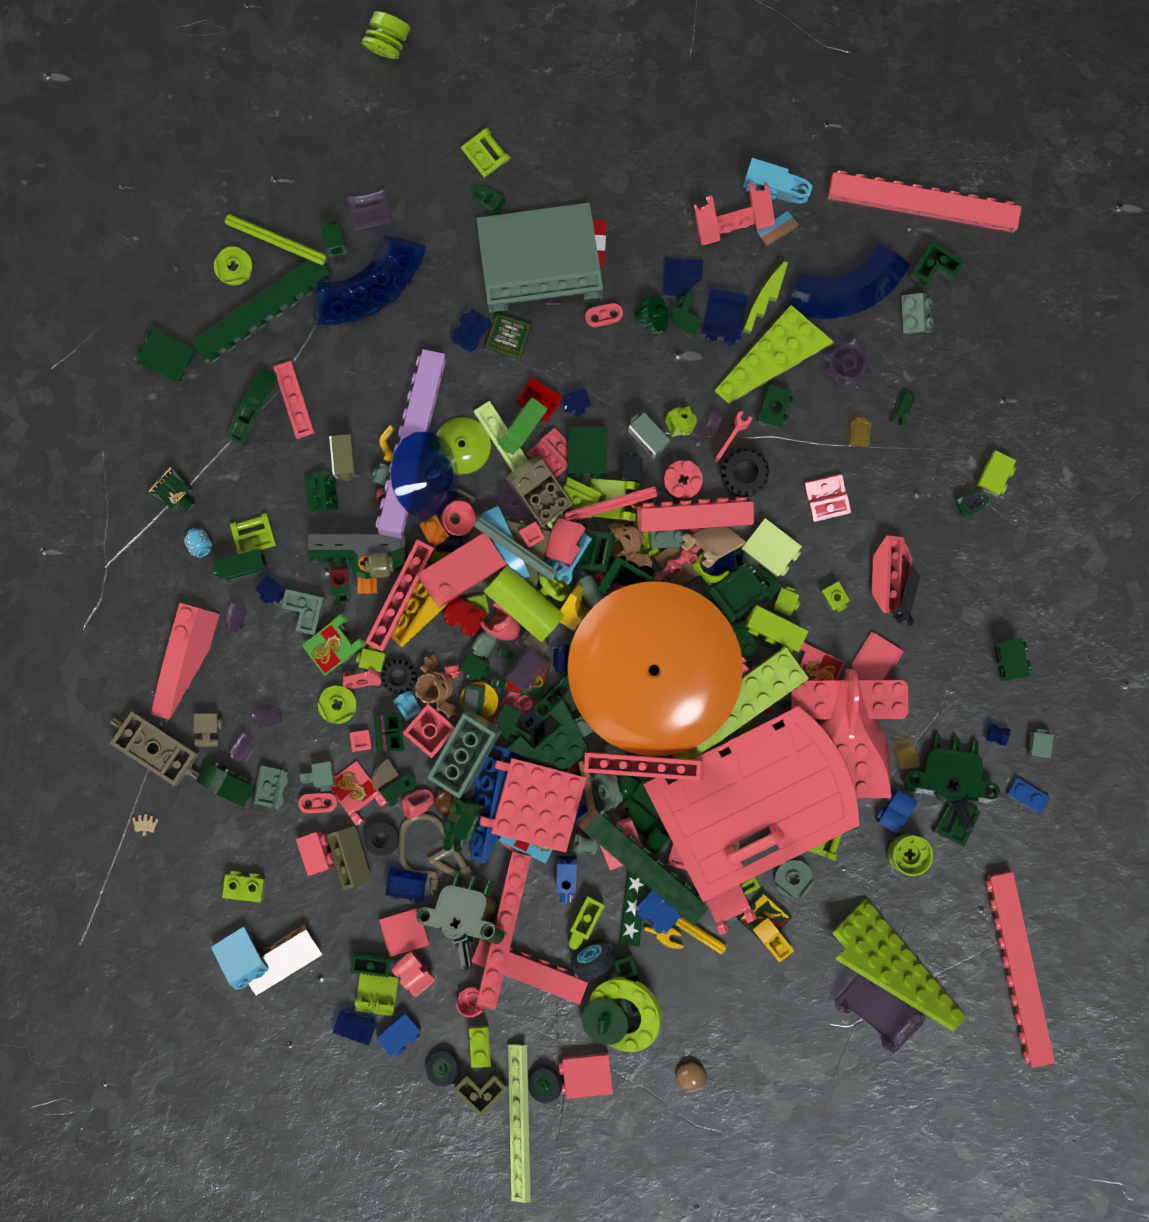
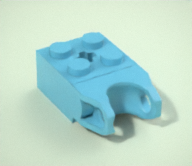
M752 158L743 188L746 189V192L750 193L749 184H755V190H765V184H768L771 200L777 198L787 202L802 204L807 202L813 186L806 179L789 174V169ZM801 189L805 194L798 193L797 190Z

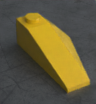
M419 581L392 638L399 646L403 647L447 604L438 609L422 582Z

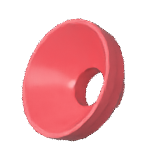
M464 501L449 503L441 514L443 527L448 533L455 536L468 534L473 529L476 521L473 508ZM452 513H456L459 516L457 524H453L450 521Z

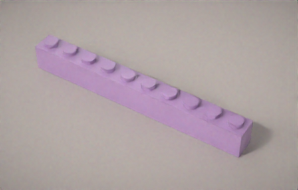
M423 349L421 356L418 355L416 366L418 370L412 377V384L414 386L413 390H409L407 402H409L408 409H404L403 420L405 422L404 426H400L398 437H400V442L395 445L394 455H396L395 462H391L389 473L392 474L390 480L386 481L385 491H387L386 498H382L380 505L382 514L377 517L376 527L380 535L399 539L403 537L446 363V357L443 353Z

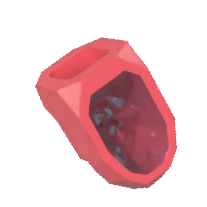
M426 789L408 794L402 799L404 814L409 820L417 818L433 804L434 795Z

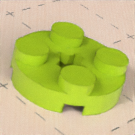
M238 247L223 249L214 261V271L224 284L231 286L241 285L251 277L253 270L252 260L244 250ZM235 261V264L239 265L236 268V271L228 269V266H230L231 262Z
M343 686L328 687L322 692L318 702V710L321 716L330 723L335 724L349 721L357 709L355 695L351 690ZM335 699L343 703L340 710L332 707L335 704Z

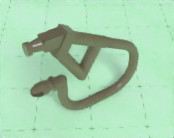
M422 813L415 819L409 820L407 818L400 827L399 861L402 868L408 874L419 878H431L430 892L433 895V889H436L435 895H437L439 891L438 873L436 871L415 870L408 865L405 857L406 830L414 821L429 820L435 823L445 839L446 834L443 833V822L435 815ZM454 844L451 851L443 849L428 858L433 866L454 878L458 871L440 861L452 853L461 869L459 872L462 873L463 887L468 889L472 870L466 864L461 853L454 851Z

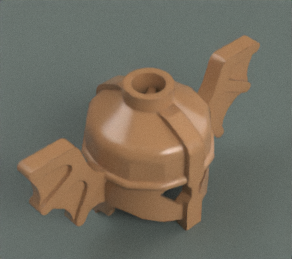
M614 519V523L609 524L608 527L612 530L610 533L616 537V541H613L611 556L614 559L617 556L619 558L626 557V562H633L639 568L641 566L652 567L653 563L649 555L639 554L641 545L645 544L643 533H640L639 529L628 526L630 521Z
M435 654L425 657V663L420 667L424 675L418 677L415 686L417 689L416 697H419L423 703L435 702L437 704L436 710L444 712L447 718H458L459 713L456 706L445 701L452 695L453 679L443 672H434V669L439 665Z

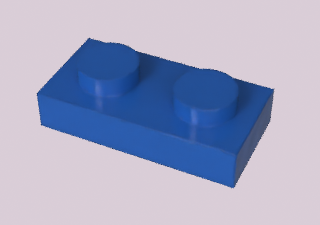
M1019 778L1014 780L1007 792V795L1039 814L1042 813L1050 799L1049 796Z

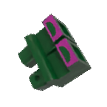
M401 713L374 717L377 752L404 750L403 733H396V731H402Z

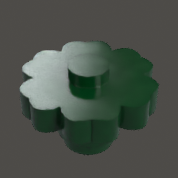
M659 295L646 296L642 301L643 308L636 312L635 318L640 326L646 327L652 334L665 332L668 329L667 321H669L670 317L664 300Z

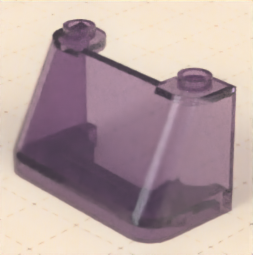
M857 973L834 1003L841 1013L850 1014L854 1011L882 1034V1046L893 1054L923 1025L926 1017L921 1011Z

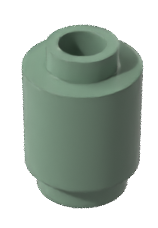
M483 630L471 646L473 649L472 653L481 659L483 656L487 658L495 646L497 638Z

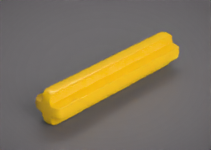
M681 916L675 923L676 926L719 954L725 952L727 946L696 925H692L684 917Z

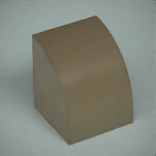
M389 759L381 763L373 772L372 785L374 790L379 789L398 776Z

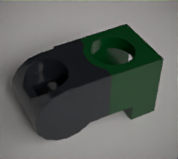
M544 698L527 711L518 722L529 733L552 716L549 713L552 705Z

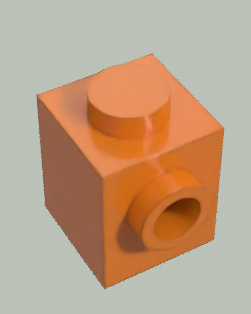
M437 515L419 524L427 540L433 546L444 542L445 539L450 537Z

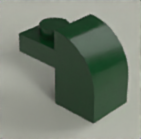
M688 292L686 296L682 295L678 304L681 309L673 306L671 320L678 332L693 338L701 318L688 312L695 297V294Z
M506 703L497 721L498 728L502 729L501 735L508 740L511 733L514 734L513 739L522 734L529 741L532 735L515 726L522 712Z

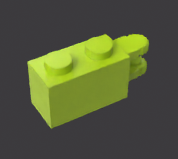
M587 895L570 929V932H572L569 940L570 948L577 949L580 947L583 939L588 940L605 906L604 903Z

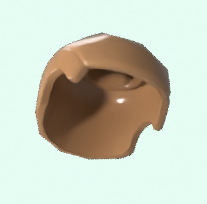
M695 1062L682 1064L677 1071V1083L686 1091H698L707 1082L706 1070L702 1065Z

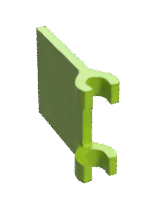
M591 478L590 488L603 494L599 502L626 495L627 490L639 491L640 483ZM625 506L592 516L626 521L636 520V514L625 512Z

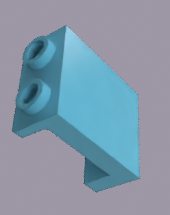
M242 927L211 947L229 985L235 990L245 988L249 982L261 978L269 970L252 941L254 939L252 934L245 927Z

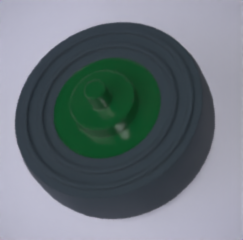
M436 1052L427 1061V1077L437 1086L446 1087L452 1085L460 1075V1062L450 1052Z
M548 1067L539 1068L531 1074L528 1081V1089L536 1101L541 1103L553 1102L562 1092L563 1082L561 1076L554 1069Z

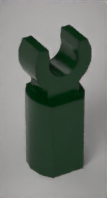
M903 392L896 408L897 413L891 417V423L895 421L896 417H899L901 419L900 426L902 427L905 424V414L908 415L915 399L914 395Z

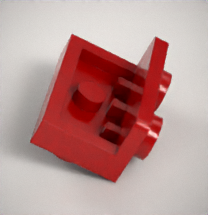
M531 377L526 387L518 396L516 403L524 407L531 398H534L547 408L541 419L548 422L558 409L563 397L555 390H551L543 385L541 381Z
M456 597L450 601L442 618L447 625L460 628V632L464 635L475 637L481 627L480 622L484 621L488 614L463 599Z

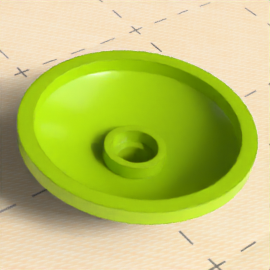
M457 417L445 422L437 431L434 439V452L437 460L445 469L456 474H469L477 471L486 463L491 451L490 437L481 423L468 417ZM464 441L466 444L464 447H459L458 443Z

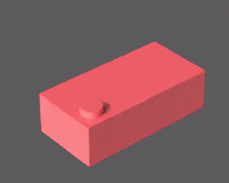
M483 533L421 571L418 577L439 609L503 569L506 563L490 538Z

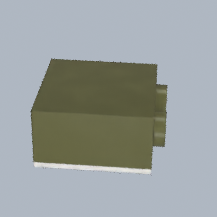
M351 434L329 436L333 475L336 479L340 478L342 481L353 480V477H357L353 437Z

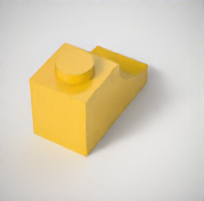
M579 584L572 591L560 610L564 614L560 623L572 631H575L578 625H580L589 610L584 605L582 599L584 587Z

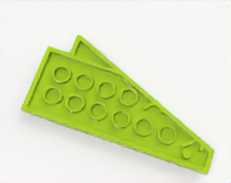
M867 899L863 900L832 932L844 946V949L836 957L837 961L951 1031L957 1029L966 1019V1016Z

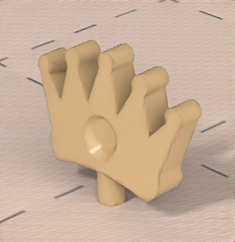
M147 814L144 815L143 820L141 815L138 816V821H136V818H132L135 831H143L142 836H146L147 831L154 833L159 820L156 819L153 823V816H150L148 821Z

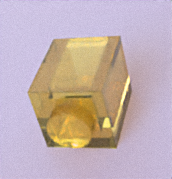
M856 418L855 421L850 423L848 446L868 447L870 445L871 422H867V419Z

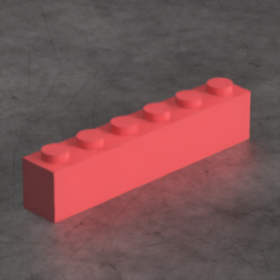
M738 496L736 500H729L726 497L717 498V501L699 499V502L692 503L691 500H681L680 504H673L672 501H663L661 505L646 502L642 503L643 506H637V529L641 532L754 524L753 501L747 499L746 496Z
M420 539L416 540L365 643L380 651L386 649L420 581L418 575L427 568L436 547Z
M586 752L584 772L696 781L703 780L704 760Z
M479 941L472 963L485 967L490 943ZM510 947L504 971L505 976L580 1005L588 985L587 980L580 979L576 973L574 975L567 973L568 969L561 966L551 967L549 966L550 962L540 958L538 961L531 959L532 955L521 951L518 954L513 952L514 948Z

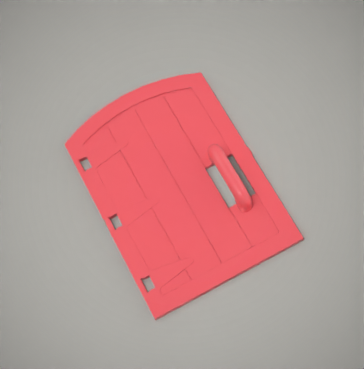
M799 706L694 758L704 760L703 780L678 779L668 784L665 778H655L643 784L703 902L859 826L856 792L846 763L826 731ZM783 720L785 726L775 731L772 725ZM730 747L732 753L721 757L719 751ZM769 827L771 833L768 836L737 851L735 850L734 843ZM776 844L780 848L746 866L742 864V861Z

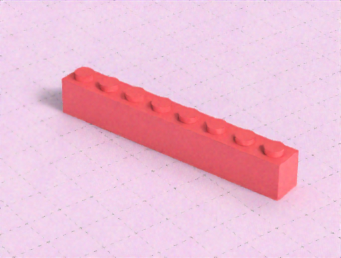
M515 852L511 854L495 925L502 928L505 935L501 943H490L476 1002L477 1007L494 1011L496 1009L531 856Z

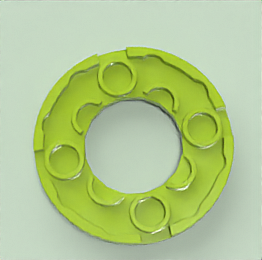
M613 977L602 982L593 991L589 1003L598 998H608L611 1000L623 998L633 1002L641 1014L640 1027L636 1031L627 1032L621 1041L609 1046L624 1052H637L647 1048L655 1041L661 1031L662 1011L656 997L645 985L638 981L628 980L626 977Z

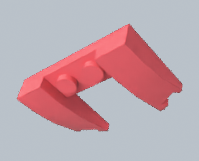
M749 184L751 207L718 217L716 216L712 195L706 197L708 205L699 209L695 204L697 231L702 246L720 241L719 234L729 233L732 230L746 228L755 224L757 230L775 225L768 184H765V190H755V184Z

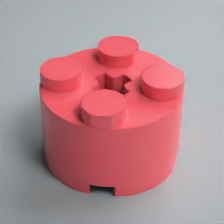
M686 460L677 461L666 470L663 482L664 488L668 495L674 499L689 500L699 492L703 477L700 469L693 462ZM680 476L688 479L686 485L678 482Z
M410 951L390 969L397 977H400L402 986L409 990L416 998L436 978L429 968L420 961L421 959L413 951Z

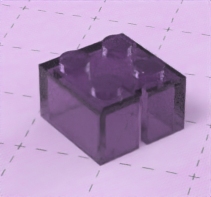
M527 647L503 678L523 693L526 691L530 692L536 685V682H534L538 676L542 677L549 669L547 667L549 662L533 649Z

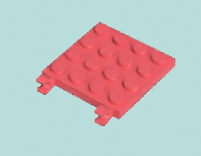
M511 758L510 763L496 760L495 768L507 771L495 819L481 816L479 824L492 827V834L566 853L586 777Z

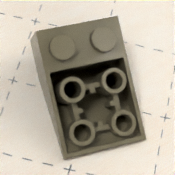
M536 455L505 477L514 492L542 527L573 505L544 461Z

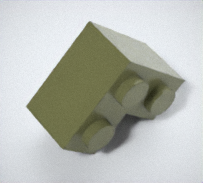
M467 1073L454 1086L453 1091L482 1117L508 1090L509 1086L496 1073L482 1086Z

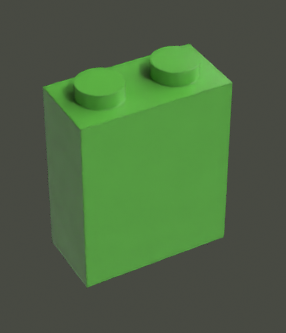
M531 398L498 442L501 449L506 453L514 455L524 444L547 408L534 398Z

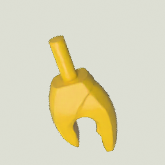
M645 926L644 931L656 934V939L664 946L674 949L684 948L682 944L670 941L669 939L672 934L682 936L681 932L671 927L664 935L663 933L658 934L652 928Z

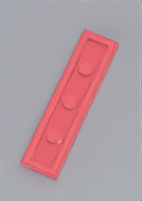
M292 361L273 366L275 374L278 376L277 380L296 439L314 434L315 431Z

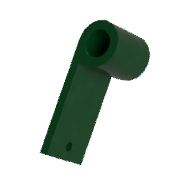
M629 797L617 810L616 813L621 818H631L635 830L644 837V846L651 853L657 854L671 839L665 826L634 798Z

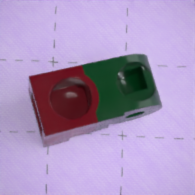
M349 568L331 569L330 578L334 604L350 603Z

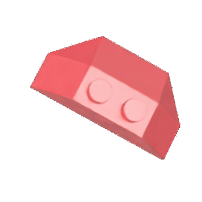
M886 536L873 555L872 595L883 613L893 614L901 606L910 570L912 569V556L905 544L904 537Z

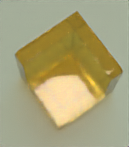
M916 747L895 750L896 754H898L900 770L920 767Z

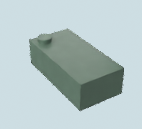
M472 710L463 713L427 778L457 798L463 797L470 789L500 736L502 729Z

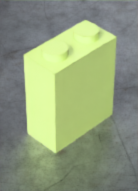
M765 518L741 548V551L777 578L779 575L784 576L789 570L788 563L791 560L795 562L802 553L799 551L802 546Z

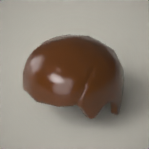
M442 787L437 790L434 803L439 813L448 816L454 795Z

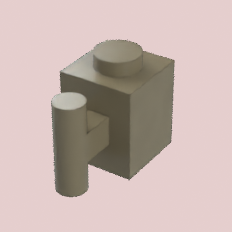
M194 714V733H202V739H195V747L219 746V739H211V733H220V729L223 728L222 717L219 718V714Z

